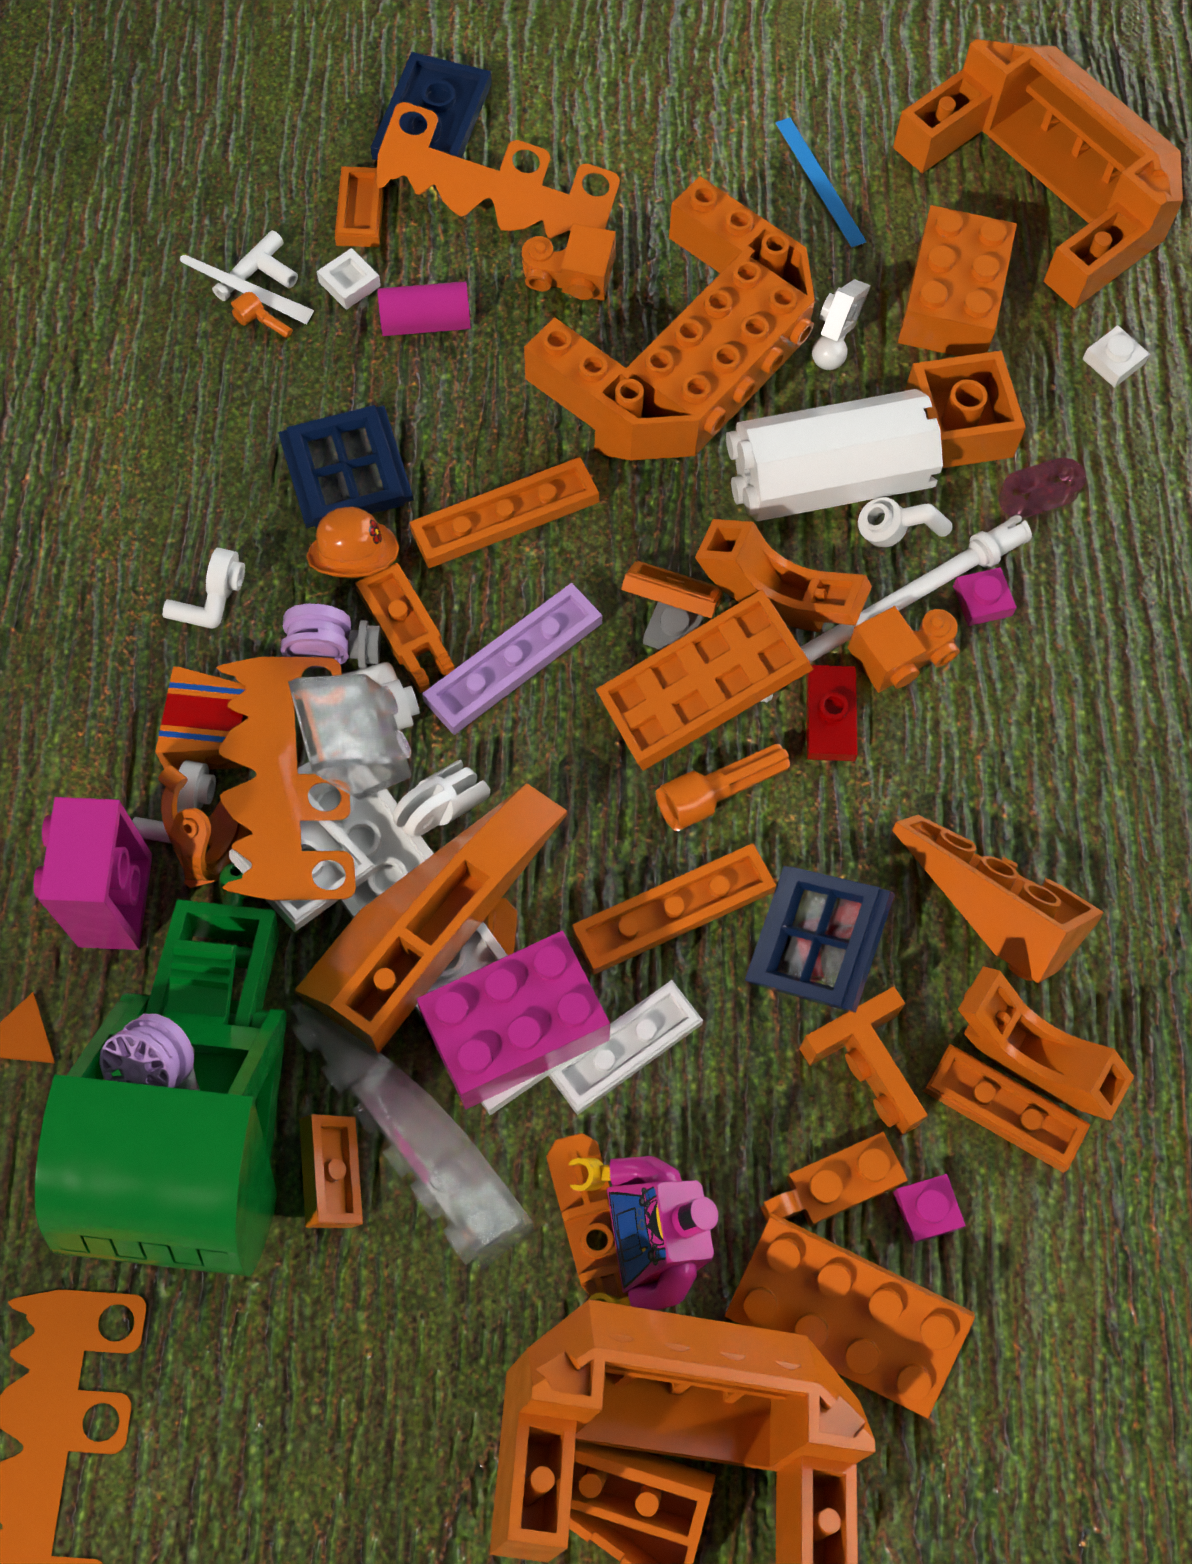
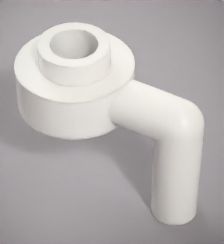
M879 497L868 502L861 510L858 518V528L861 535L873 545L882 548L898 543L904 537L907 528L913 525L925 523L941 537L947 536L952 531L951 521L932 504L926 503L902 508L894 500L887 497ZM885 513L884 520L880 524L874 525L878 516Z
M218 547L214 550L206 575L207 599L205 607L167 599L163 607V618L211 629L218 627L222 620L226 598L231 595L233 590L239 591L244 580L245 564L239 562L238 552Z
M382 662L364 669L342 674V694L379 684L394 731L413 726L412 716L420 714L412 686L402 687L394 667L390 663Z
M185 760L179 772L186 776L188 781L179 792L177 800L178 813L190 807L201 810L203 804H210L216 786L215 775L209 774V767L206 763ZM140 817L133 818L132 821L142 838L171 843L162 821Z

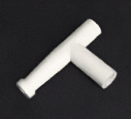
M273 230L244 256L229 273L246 280L256 270L260 269L288 289L292 288L298 279L296 272L272 257L284 244L281 236ZM222 282L217 283L212 288L214 294L222 301H226L230 297V293L235 290Z

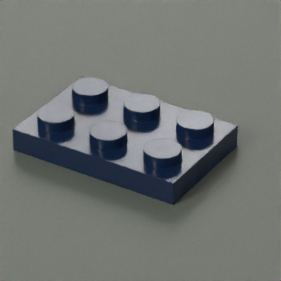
M411 52L371 145L372 159L378 160V152L397 104L402 102L431 110L437 115L438 123L429 148L462 158L491 87V71ZM416 112L405 113L399 120L401 129L411 135H419L427 128L426 119Z

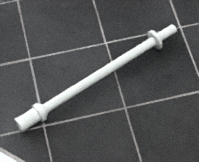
M1014 515L1008 521L989 532L980 531L970 538L967 550L864 609L859 616L856 626L893 606H896L898 611L976 565L985 568L995 566L1000 562L1001 556L1031 540L1032 533L1026 521L1021 522L1022 517L1020 515ZM839 624L801 646V649L811 663L849 641L855 625ZM773 694L761 700V702L767 703L772 700Z

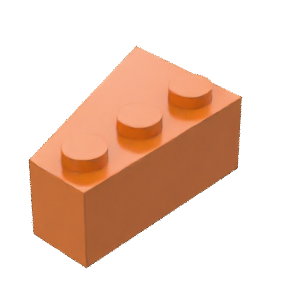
M575 1441L569 1529L586 1542L589 1540L593 1541L620 1561L619 1564H693L716 1475L642 1451Z

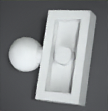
M854 279L842 288L838 287L835 294L829 293L819 317L820 320L825 321L821 332L822 336L815 341L812 348L813 360L820 368L834 370L845 362L848 350L844 338L855 327L871 285Z

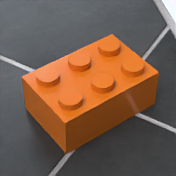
M930 205L920 240L897 343L954 356L988 352L997 326L1017 223Z

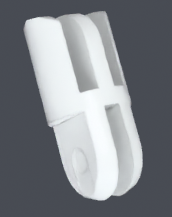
M457 760L420 781L414 789L409 791L394 809L393 821L398 827L404 826L405 834L411 837L421 836L438 825L442 826L450 823L483 803L490 796V788L484 780L476 784L477 774L468 767L463 768V762Z

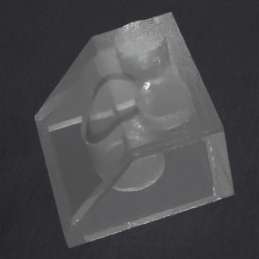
M366 674L301 677L288 682L312 773L358 800L412 777L407 758L411 757V749L404 734L398 730L394 717L398 713V705L393 693L387 686L382 687Z

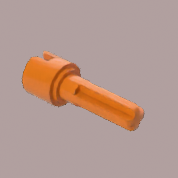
M773 744L705 776L696 771H690L661 785L655 791L659 809L668 825L675 831L700 822L714 815L717 802L788 770L790 767L788 752L780 744Z

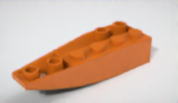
M526 783L364 906L294 990L295 993L379 1054L418 1004L416 998L428 992L567 816V810Z

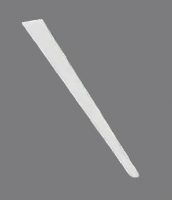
M187 255L180 257L182 263L242 293L253 292L262 303L306 325L314 310Z

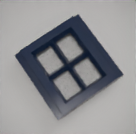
M373 405L286 427L287 430L278 432L306 528L314 526L317 528L321 519L337 508L357 507L373 514L404 506L406 502L414 501L384 405L379 407Z
M783 866L745 981L760 987L856 1013L895 894L880 887L791 866Z

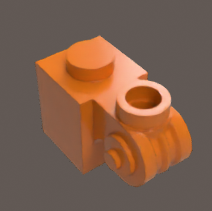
M573 223L567 247L557 252L553 251L552 242L548 238L543 236L529 238L522 247L523 272L526 277L525 284L536 291H548L552 286L562 288V293L570 294L580 300L597 299L604 301L616 257V231Z
M893 606L855 626L848 649L878 693L893 685L896 689H899L915 680L920 674L919 669L931 662L937 668L942 667L957 657L960 650L956 646L954 638L957 634L958 624L949 612L942 609H934L925 614L919 630L913 631L896 606Z

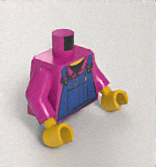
M653 1156L610 1159V1164L604 1165L602 1161L596 1158H576L571 1160L569 1166L585 1165L589 1173L588 1179L584 1184L570 1185L573 1190L594 1191L600 1189L605 1181H611L612 1187L607 1188L622 1291L623 1293H628V1296L624 1298L605 1293H595L589 1299L656 1311L682 1302L697 1277V1270L711 1262L714 1255L710 1230L717 1225L718 1210L712 1200L704 1197L701 1183L698 1180L682 1181L679 1170Z

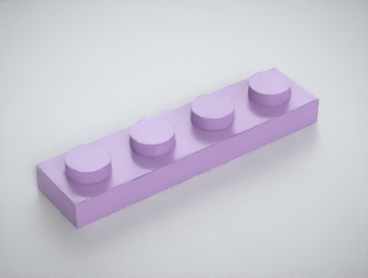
M570 583L423 692V701L450 732L455 735L602 624V614L573 583Z

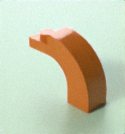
M713 519L695 556L708 577L737 602L740 603L763 589L786 625L808 631L820 632L824 623L856 626L872 588L866 575L817 571L802 567L785 559L768 545L752 521Z
M983 966L972 986L966 991L964 1000L958 1008V1011L969 1023L964 1032L965 1036L983 1054L1006 1072L1058 1102L1111 1121L1134 1079V1075L1114 1048L1077 1038L1043 1020L1023 1002L1000 970Z

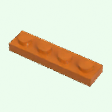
M581 457L410 521V530L429 569L599 503V491Z
M754 843L572 924L571 931L592 974L595 975L774 893L776 884Z

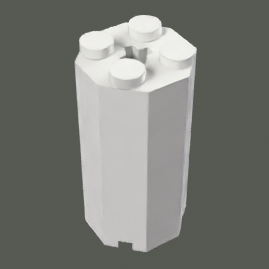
M917 389L737 422L736 430L726 433L729 457L731 460L735 459L737 476L731 479L735 503L737 505L744 504L748 516H752L756 521H762L935 487L938 480L931 475L941 473L943 459L941 431L937 418L927 420L924 408L932 407L929 396Z

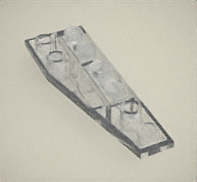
M300 1001L290 1006L298 1021L290 1027L308 1053L316 1047L328 1062L321 1068L326 1078L338 1094L348 1089L358 1102V1105L351 1111L369 1135L378 1130L390 1147L382 1153L397 1174L402 1178L410 1173L415 1179V1182L410 1187L415 1193V1198L431 1220L434 1221L442 1216L449 1226L443 1232L447 1236V1241L465 1265L474 1259L481 1270H484L534 1230L531 1218L468 1135L424 1089L381 1053H377L341 1025Z

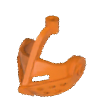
M169 765L158 777V781L166 786L161 798V814L169 840L184 870L185 880L183 883L192 888L219 880L222 869L232 863L229 859V851L232 849V844L239 839L251 835L252 831L233 820L222 805L221 800L209 817L203 811L191 807L178 813L177 800L179 792L186 785L188 778L172 765ZM209 844L211 848L206 852L207 845Z

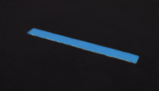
M789 117L775 122L851 248L866 243L867 241L792 119Z

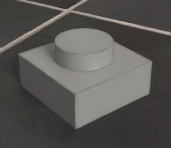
M658 602L644 633L643 644L662 650L700 627L704 616Z

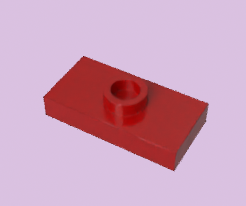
M811 665L813 670L806 674L807 760L855 762L858 755L856 667Z

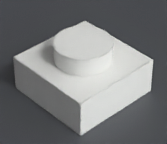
M352 248L317 271L319 283L346 310L381 286L379 275Z
M1117 325L1087 348L1083 360L1115 388L1142 367L1150 353Z

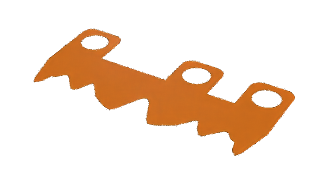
M407 102L396 105L378 152L376 178L378 189L385 187L391 179L394 180L401 176L408 178L415 194L418 195L424 193L434 184L442 201L460 217L467 215L483 200L490 198L494 204L498 226L503 231L526 229L539 221H543L545 233L548 238L552 239L564 232L571 231L573 223L601 229L606 228L620 183L616 173L591 164H582L577 169L570 194L542 185L550 162V154L547 150L520 140L511 141L508 144L500 170L498 171L429 148L438 123L437 115L431 110ZM408 112L421 114L427 121L426 130L419 135H411L404 132L399 124L401 116ZM520 150L532 151L539 158V168L532 173L519 171L513 165L512 159L514 154ZM591 173L604 176L609 182L608 192L603 196L588 194L582 185L584 177Z
M256 657L216 667L221 673L235 676L236 680L246 687V690L228 702V708L248 716V719L229 731L220 745L218 754L223 758L252 769L257 774L253 779L228 789L219 795L222 805L232 819L252 831L251 835L239 839L232 844V849L250 861L252 867L242 875L241 879L227 882L222 888L229 892L272 901L350 898L356 890L353 857L345 851H302L300 821L343 820L349 816L351 808L349 783L344 776L340 774H298L294 701H334L341 697L343 687L340 663L336 659L329 657ZM311 666L325 667L333 675L332 686L323 692H313L307 689L301 679L304 670ZM319 783L331 784L339 790L341 801L331 811H319L309 803V790ZM332 860L344 868L346 879L339 888L325 890L315 884L312 878V871L319 862Z
M62 1289L17 1297L8 1301L12 1309L26 1314V1319L34 1327L35 1332L10 1352V1356L16 1362L28 1368L29 1372L6 1387L0 1395V1429L23 1445V1450L20 1453L0 1462V1523L2 1524V1529H0V1564H103L97 1559L51 1556L68 1451L116 1454L124 1448L128 1434L131 1401L127 1395L116 1392L78 1390L84 1351L128 1354L137 1350L142 1340L146 1303L141 1296L135 1294ZM112 1305H124L131 1310L134 1316V1327L131 1333L120 1341H109L99 1331L100 1316L104 1310ZM106 1403L113 1406L119 1415L118 1429L108 1440L101 1442L93 1441L86 1436L83 1430L84 1416L92 1406Z

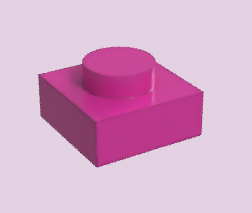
M1001 567L956 577L953 588L968 626L1013 616L1017 607Z
M947 1174L904 1186L893 1192L911 1244L951 1233L966 1226Z

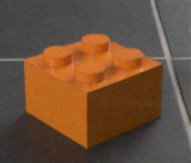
M1002 350L913 363L905 391L917 389L930 398L932 407L924 408L927 420L937 418L940 427L942 468L1014 457L1026 426Z

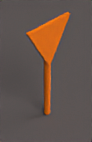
M34 992L0 1022V1058L55 1063Z

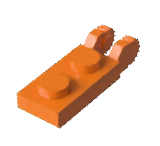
M398 563L387 567L382 572L355 582L359 596L376 625L380 626L381 633L400 665L404 664L411 681L419 693L426 691L430 686L429 678L425 670L420 667L416 659L417 656L430 650L438 671L444 677L455 669L450 656L442 645L441 634Z

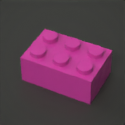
M55 797L52 815L45 816L42 826V841L46 847L44 866H38L34 875V894L36 898H38L78 947L139 950L153 854L120 800Z
M563 930L416 998L421 1016L465 1110L610 1041V1022Z

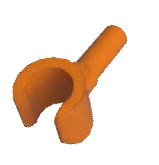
M253 292L243 293L231 302V305L234 307L232 314L241 325L246 326L257 318L262 324L267 325L285 338H289L292 334V328L264 310L261 301Z

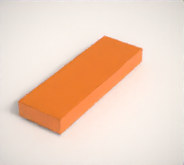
M949 1044L944 1051L923 1092L1062 1173L1069 1169L1091 1125L952 1044Z

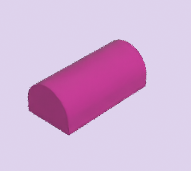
M466 281L378 288L382 336L471 329Z

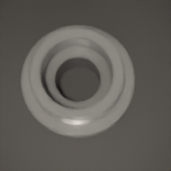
M360 620L359 630H350L349 658L358 659L359 669H364L368 667V664H379L381 629L380 626H371L368 621Z

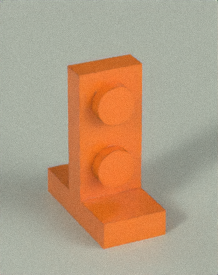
M895 986L859 1005L856 1013L849 1011L806 1035L799 1049L809 1066L841 1048L846 1047L848 1053L845 1054V1058L850 1070L859 1081L866 1080L877 1097L873 1100L878 1115L888 1127L895 1126L900 1136L918 1127L928 1114L875 1032V1029L896 1018L906 1004Z

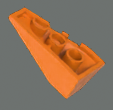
M920 815L897 821L892 829L992 952L1007 962L1008 968L1022 979L1040 983L1056 974L1104 914L1100 909L1046 877L1042 885H1039L1018 875L1016 871L1018 864L1005 857H1002L1000 860L992 856L982 857L976 854V845L971 840Z

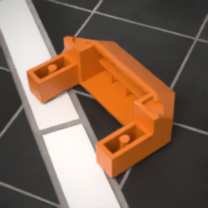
M975 39L969 45L964 67L961 71L901 112L893 148L922 174L983 131L1089 223L1056 248L1043 281L1074 309L1165 240L1183 202L1181 151L1056 46Z
M701 176L672 202L669 239L720 274L627 368L555 317L524 346L525 379L595 429L594 450L601 455L630 461L696 456L807 340L814 327L811 317L815 298L807 248Z
M588 1299L529 1346L508 1369L505 1384L490 1555L548 1563L568 1548L576 1441L775 1471L776 1564H858L857 1463L875 1453V1438L859 1399L806 1335Z

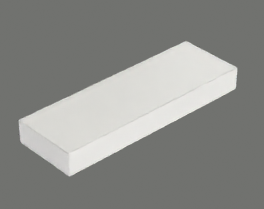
M671 980L610 1024V1041L572 1058L548 1076L575 1113L579 1115L700 1027L703 1019Z

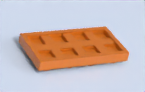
M761 589L598 687L596 691L637 764L644 771L812 671L813 668L765 591Z
M773 1213L770 1214L725 1312V1317L740 1325L806 1335L838 1374L927 1419L933 1410L975 1319L973 1311Z

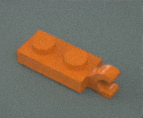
M883 1131L790 1173L786 1179L792 1191L782 1193L765 1201L760 1210L766 1222L771 1213L787 1220L803 1212L809 1227L897 1188L905 1184L908 1179Z

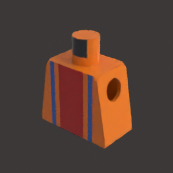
M173 666L155 750L164 769L172 765L179 771L185 760L206 763L209 770L243 767V765L223 758L218 754L220 745L229 731L248 719V716L228 708V702L246 690L243 684Z

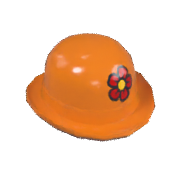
M342 507L329 512L319 522L316 540L310 545L307 560L310 567L322 574L342 578L368 577L384 571L396 560L400 547L394 533L386 526L377 523L370 513L357 507Z

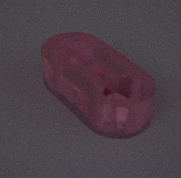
M1057 458L1015 471L1004 480L999 492V505L1008 515H1020L1024 518L1070 504L1077 499L1085 484V470L1080 463L1073 459ZM1059 476L1062 481L1070 480V486L1067 487L1064 482L1053 483L1055 477ZM1014 489H1018L1021 494L1031 492L1028 500H1025L1022 495L1014 496Z

